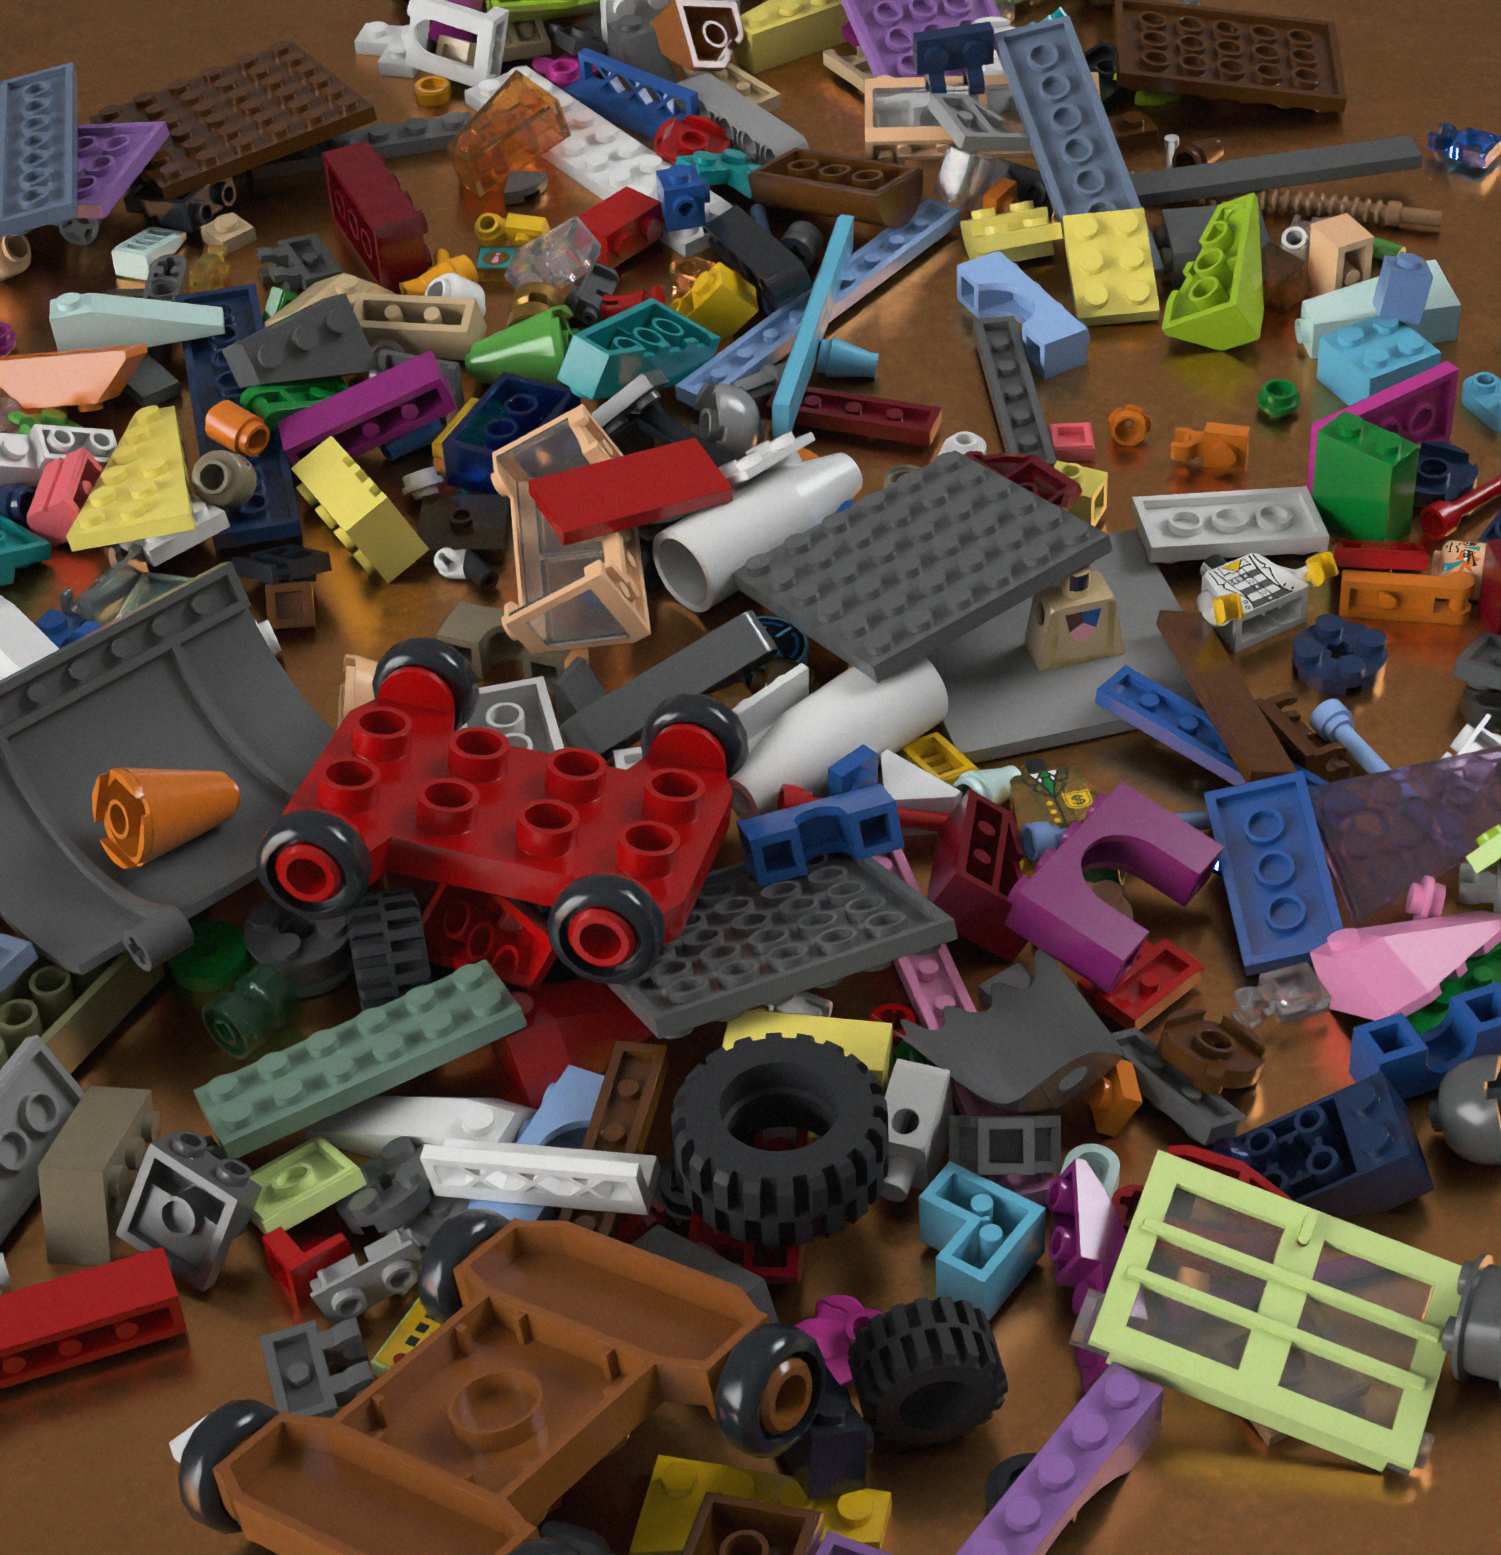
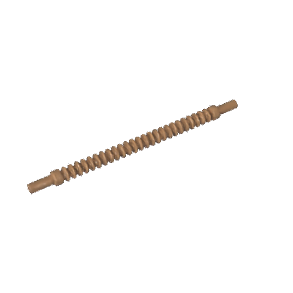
M1131 170V171L1129 172V174H1134V173H1135L1134 170ZM1276 188L1275 191L1262 190L1254 192L1258 197V204L1263 211L1270 206L1273 212H1276L1278 208H1283L1284 213H1288L1289 209H1293L1295 214L1298 215L1304 210L1307 216H1310L1312 212H1317L1318 217H1322L1323 213H1327L1329 218L1348 213L1354 220H1357L1358 217L1363 218L1364 223H1367L1369 219H1374L1375 224H1379L1380 220H1384L1387 226L1395 227L1399 226L1400 223L1441 227L1443 211L1404 207L1400 201L1390 200L1388 204H1383V201L1379 199L1377 203H1371V199L1367 198L1365 202H1361L1358 196L1355 197L1354 201H1350L1347 195L1343 199H1337L1336 194H1333L1331 198H1326L1324 192L1320 194V197H1316L1313 191H1310L1308 195H1303L1302 190H1299L1297 194H1292L1290 188L1286 190V193H1282L1280 188ZM1253 192L1205 198V203L1209 204L1211 200H1216V204L1220 205L1222 201L1228 202Z

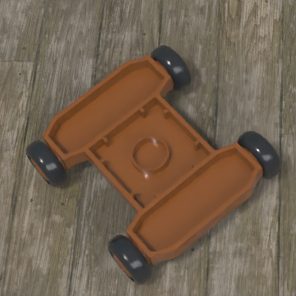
M466 1209L447 1219L432 1235L421 1260L418 1274L420 1301L429 1318L441 1325L332 1418L296 1415L283 1410L279 1412L254 1399L233 1400L210 1412L194 1429L182 1452L178 1472L181 1502L195 1521L223 1534L243 1532L247 1539L279 1555H586L583 1551L557 1538H540L536 1526L543 1521L549 1511V1507L601 1459L618 1452L626 1444L630 1433L664 1401L705 1405L711 1417L716 1420L728 1444L754 1458L778 1457L796 1446L813 1424L822 1403L826 1384L825 1359L817 1341L813 1337L787 1323H770L769 1315L759 1311L738 1285L566 1220L523 1221L514 1218L510 1221L501 1214L489 1209Z

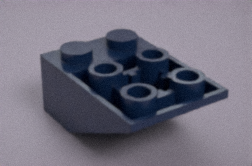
M1383 1071L1234 1138L1241 1161L1245 1162L1291 1197L1292 1201L1333 1217L1385 1212L1435 1190L1408 1107Z

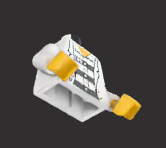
M1328 551L1313 555L1305 561L1306 566L1296 570L1276 565L1258 553H1250L1229 563L1220 555H1212L1203 562L1200 569L1202 587L1201 594H1199L1196 600L1197 612H1202L1203 617L1210 623L1213 630L1215 629L1234 653L1306 622L1309 589L1315 586L1318 587L1324 584L1326 578L1339 574L1333 554Z

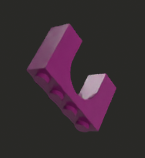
M1123 781L1108 796L1100 793L1086 813V820L1083 823L1075 820L1069 826L1061 839L1060 847L1057 851L1052 847L1045 851L1034 869L1035 874L1031 878L1023 875L1016 882L1007 898V901L1013 905L1005 922L1007 927L1108 994L1135 964L1149 931L1095 895L1087 885L1082 873L1098 868H1112L1125 871L1137 876L1185 907L1209 880L1224 848L1221 844Z

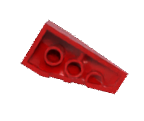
M440 883L421 917L428 959L440 966L457 970L464 965L476 964L486 959L502 982L537 991L557 957L549 942L547 922L535 904L531 902Z

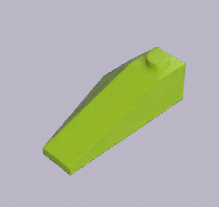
M1253 192L1222 203L1215 209L1199 239L1202 245L1201 251L1195 262H1187L1182 271L1186 277L1180 290H1172L1166 302L1162 331L1165 335L1220 351L1244 346L1260 339L1264 301L1258 197Z

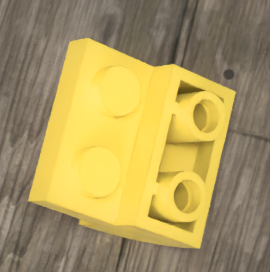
M1033 200L1009 204L1010 212L996 214L995 207L971 211L972 219L960 221L964 245L970 260L998 250L1012 262L1055 255L1052 240L1063 238L1061 222H1049L1047 206L1034 207Z

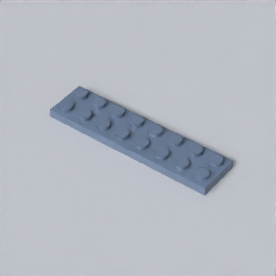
M1067 15L994 33V47L1023 127L1030 137L1032 152L1057 221L1061 222V227L1062 218L1065 215L1142 208L1070 16ZM1146 221L1155 279L1164 276V266Z
M73 62L0 81V237L8 235L22 236L34 228L49 224L52 226L63 225L72 218L77 217L78 75Z

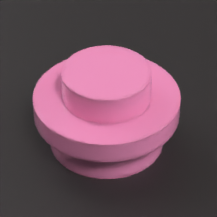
M1428 875L1422 878L1420 884L1412 883L1407 896L1406 913L1413 914V920L1441 916L1445 902L1446 886L1435 883L1434 877Z

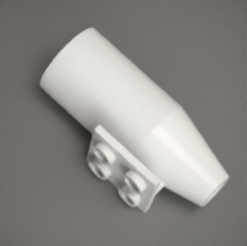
M791 431L771 442L767 440L745 452L747 456L738 461L735 459L720 466L718 469L733 487V501L694 511L660 531L653 540V558L664 585L679 603L695 612H705L735 594L739 589L735 587L733 573L745 565L749 558L758 554H765L783 544L789 536L803 533L820 524L826 516L835 513L842 503L850 499L852 500L859 493L863 486V478L855 461L847 454L835 453L802 462L797 451L816 439L812 432L795 438Z
M925 656L877 683L852 666L809 695V667L801 663L786 674L778 676L771 684L750 698L742 700L732 711L738 715L747 731L749 753L742 768L728 779L733 791L732 810L743 820L777 811L779 791L783 783L801 785L804 787V791L812 792L813 797H829L828 768L864 744L877 753L878 765H880L881 753L886 749L896 754L944 720L948 712L946 688L936 668Z

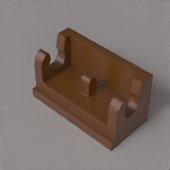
M1284 692L1265 700L1262 698L1255 699L1292 762L1328 783L1349 776L1350 765L1345 760H1339L1336 757L1347 752V748L1342 743L1333 742L1325 745L1301 721V715L1296 710L1285 711L1284 713L1281 711L1283 707L1291 706L1298 701V698L1293 693Z

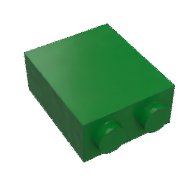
M1346 411L1321 428L1317 433L1312 499L1324 525L1354 540L1399 542L1411 531L1420 445Z

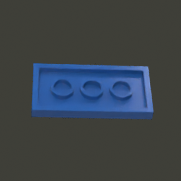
M1304 771L1204 792L1214 840L1224 846L1219 861L1246 976L1312 962L1310 951L1327 943V937L1343 929Z

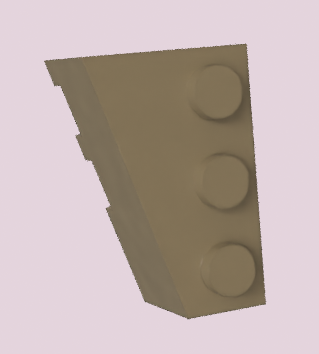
M89 1086L40 1162L38 1176L48 1263L99 1266L114 1261L121 1238L115 1234L140 1170V1163L143 1162L149 1143L159 1139L161 1115L159 1111L153 1110L152 1090Z

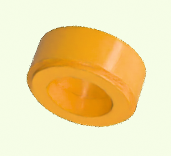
M426 76L419 79L414 84L415 101L427 107H435L447 103L452 98L450 81L442 76Z

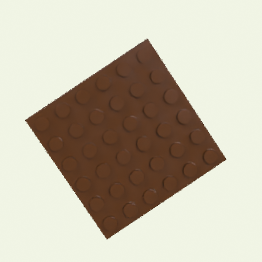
M292 41L276 42L270 45L269 50L259 54L249 53L236 58L235 63L224 67H209L202 71L200 76L189 80L178 79L168 84V88L155 93H140L131 102L123 105H108L100 109L99 114L89 117L91 124L166 122L170 133L169 137L144 167L142 173L139 174L165 200L169 198L175 199L203 185L214 184L377 121L372 104Z

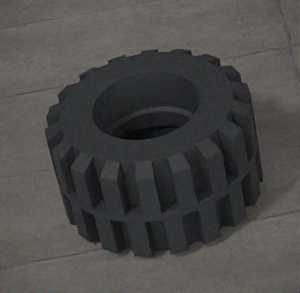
M408 886L365 894L346 914L362 1011L380 1007L406 995L407 992L415 987L427 986L432 983L418 898L412 888Z
M925 1297L915 1299L914 1302L905 1305L900 1303L890 1307L891 1310L885 1314L879 1313L869 1320V1326L860 1328L855 1334L856 1341L851 1343L848 1349V1364L862 1415L869 1420L875 1437L882 1441L892 1440L894 1445L899 1446L915 1444V1447L928 1446L931 1443L940 1442V1444L952 1441V1438L960 1435L965 1436L975 1431L976 1426L988 1422L993 1417L992 1412L1000 1409L1005 1401L1004 1394L1008 1392L1007 1376L990 1322L987 1321L985 1313L980 1308L973 1309L970 1302L965 1300L953 1302L952 1297H938L935 1300H928Z

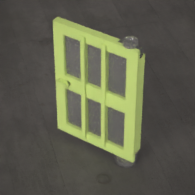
M1158 1150L1107 1291L1104 1294L1092 1288L1088 1289L1068 1343L1107 1357L1106 1363L1109 1365L1113 1361L1147 1380L1382 1472L1387 1467L1408 1476L1414 1466L1420 1469L1425 1467L1433 1447L1435 1435L1425 1432L1424 1429L1447 1352L1442 1350L1444 1328L1449 1316L1457 1317L1462 1297L1457 1292L1462 1266Z

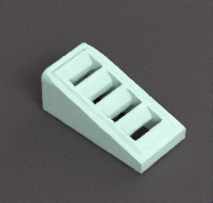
M151 226L117 245L111 252L116 275L147 280L152 262L160 256L174 254L187 239L186 232Z

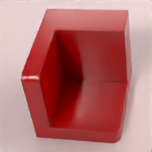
M281 1226L262 1236L269 1273L298 1307L312 1299L310 1293L313 1290L310 1286V1281L318 1278L317 1271L325 1269L351 1255L349 1241L342 1233H338L331 1238L321 1235L300 1248Z

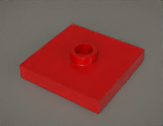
M1343 539L1331 541V552L1337 567L1364 568V571L1392 573V569L1428 571L1429 554L1421 543Z

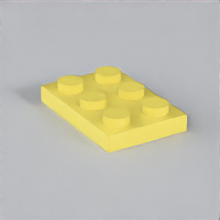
M1144 208L1063 216L1062 228L1076 319L1086 327L1159 320L1160 306Z

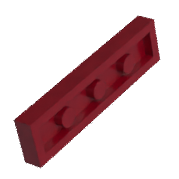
M779 383L766 404V420H772V404ZM807 386L794 425L821 428L830 432L839 431L864 435L868 438L901 441L910 445L930 446L942 423V407Z

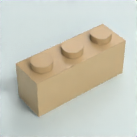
M357 293L353 311L374 356H378L383 349L413 355H420L432 350L436 359L465 360V355L470 353L471 345L484 339L487 330L476 298Z

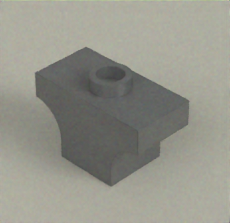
M949 1115V1161L973 1173H978V1175H1035V1173L1061 1172V1116Z

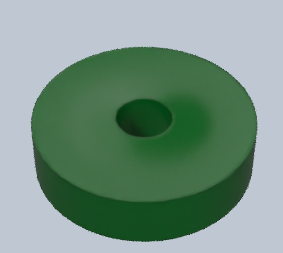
M207 921L192 925L191 928L195 938L194 945L168 960L171 976L179 986L193 992L210 993L226 989L240 981L249 970L251 954L246 948L243 931L240 928L227 922Z

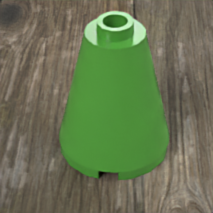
M567 305L554 306L473 343L470 347V353L465 355V366L469 377L475 378L479 385L569 389V386L557 380L572 337L579 332L578 328L570 329L566 318L574 317Z

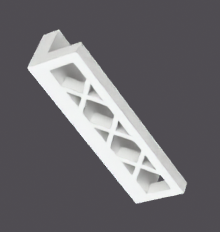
M446 1137L442 1146L424 1144L420 1156L435 1196L639 1215L649 1214L661 1170L658 1158L654 1155Z

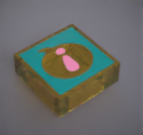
M479 246L475 263L478 281H514L520 260L519 246Z

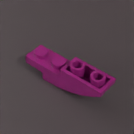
M1075 1158L1059 1177H1055L1052 1180L1048 1189L1047 1207L1052 1211L1053 1220L1049 1255L1055 1262V1283L1075 1288L1072 1309L1074 1314L1078 1315L1079 1339L1075 1348V1362L1081 1371V1390L1088 1392L1109 1366L1106 1363L1109 1352L1089 1345L1088 1341L1127 1234L1112 1201L1086 1160ZM1141 1286L1126 1325L1137 1331L1147 1322Z

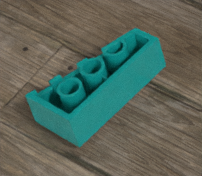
M650 298L574 334L557 380L569 386L573 394L591 400L613 397L640 374L656 369L662 370L669 380V383L662 388L675 386L714 357L721 337L659 301Z

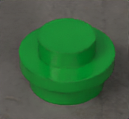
M1271 379L1265 382L1262 389L1258 392L1257 405L1270 416L1284 417L1299 408L1300 394L1297 392V387L1293 382L1286 379Z

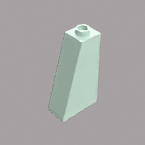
M1436 259L1427 260L1426 262L1433 275V280L1421 324H1406L1430 344L1457 340L1461 304ZM1379 276L1302 301L1301 318L1295 320V335L1297 342L1304 344L1311 359L1318 358L1320 336L1377 315L1372 301Z

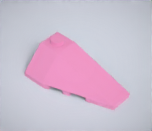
M1480 910L1358 929L1345 928L1330 934L1327 937V943L1310 951L1327 1008L1375 1021L1401 1012L1405 1017L1433 1002L1442 994L1439 983L1447 976H1449V979H1459L1468 971L1465 960L1485 955L1501 942V914Z

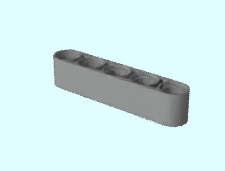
M705 71L676 83L698 92L700 116L709 118L721 125L726 131L728 140L730 138L731 149L745 153L746 159L754 164L763 166L794 148L810 150L802 134L709 72ZM674 97L673 100L680 110L686 113L685 101Z

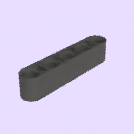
M753 611L744 612L567 719L560 726L559 731L570 747L594 751L607 761L613 757V750L626 749L640 740L649 714L665 699L682 693L703 694L712 697L755 671L756 667L760 668L778 653L779 648Z

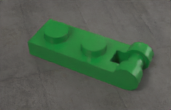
M340 376L255 385L247 388L242 393L240 403L246 410L260 417L269 431H273L278 428V421L350 387Z

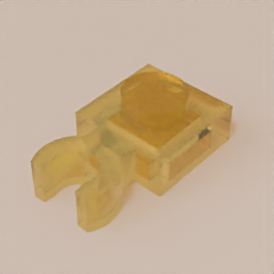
M211 244L208 247L207 254H202L196 268L192 269L189 274V290L191 293L224 288L222 278L227 276L230 270V263L224 262L227 245Z

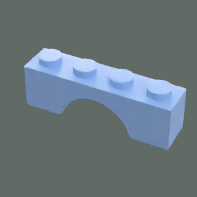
M998 250L957 265V300L978 319L1015 316L1016 322L1022 324V343L1028 364L1043 379L1087 364V345L1090 343L1087 327L1071 315L1060 302L1054 300L1037 282L1028 277L1016 263L1010 261L1003 253Z
M568 1065L557 1083H551L546 1089L542 1105L532 1120L528 1119L522 1124L516 1144L581 1149L605 1076ZM472 1199L467 1209H489L501 1214L510 1221L514 1218L523 1221L555 1220L553 1207Z

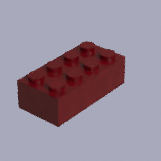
M367 141L323 152L334 223L375 284L396 294L401 293L400 283L415 279L432 267L431 254L427 245L424 244L423 234L428 233L424 213L422 210L417 211L414 208L409 192L402 191L396 174L394 172L390 173L387 170L382 154H376Z

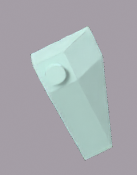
M71 292L63 294L57 299L50 300L49 320L58 351L147 344V347L225 334L222 307L99 293L78 294Z

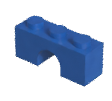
M881 783L736 822L746 868L759 887L808 874L806 862L823 854L835 852L849 853L858 861L905 848L896 801Z
M1496 982L1451 996L1445 1018L1434 1029L1422 1035L1417 1034L1402 1012L1354 1027L1349 1064L1350 1075L1357 1083L1383 1071L1403 1100L1439 1088L1447 1072L1466 1059L1481 1055L1500 1054V984Z

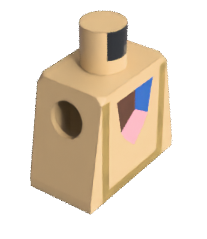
M1089 564L1033 596L1025 634V645L1039 672L1124 654L1125 648L1116 600L1101 572L1090 571Z

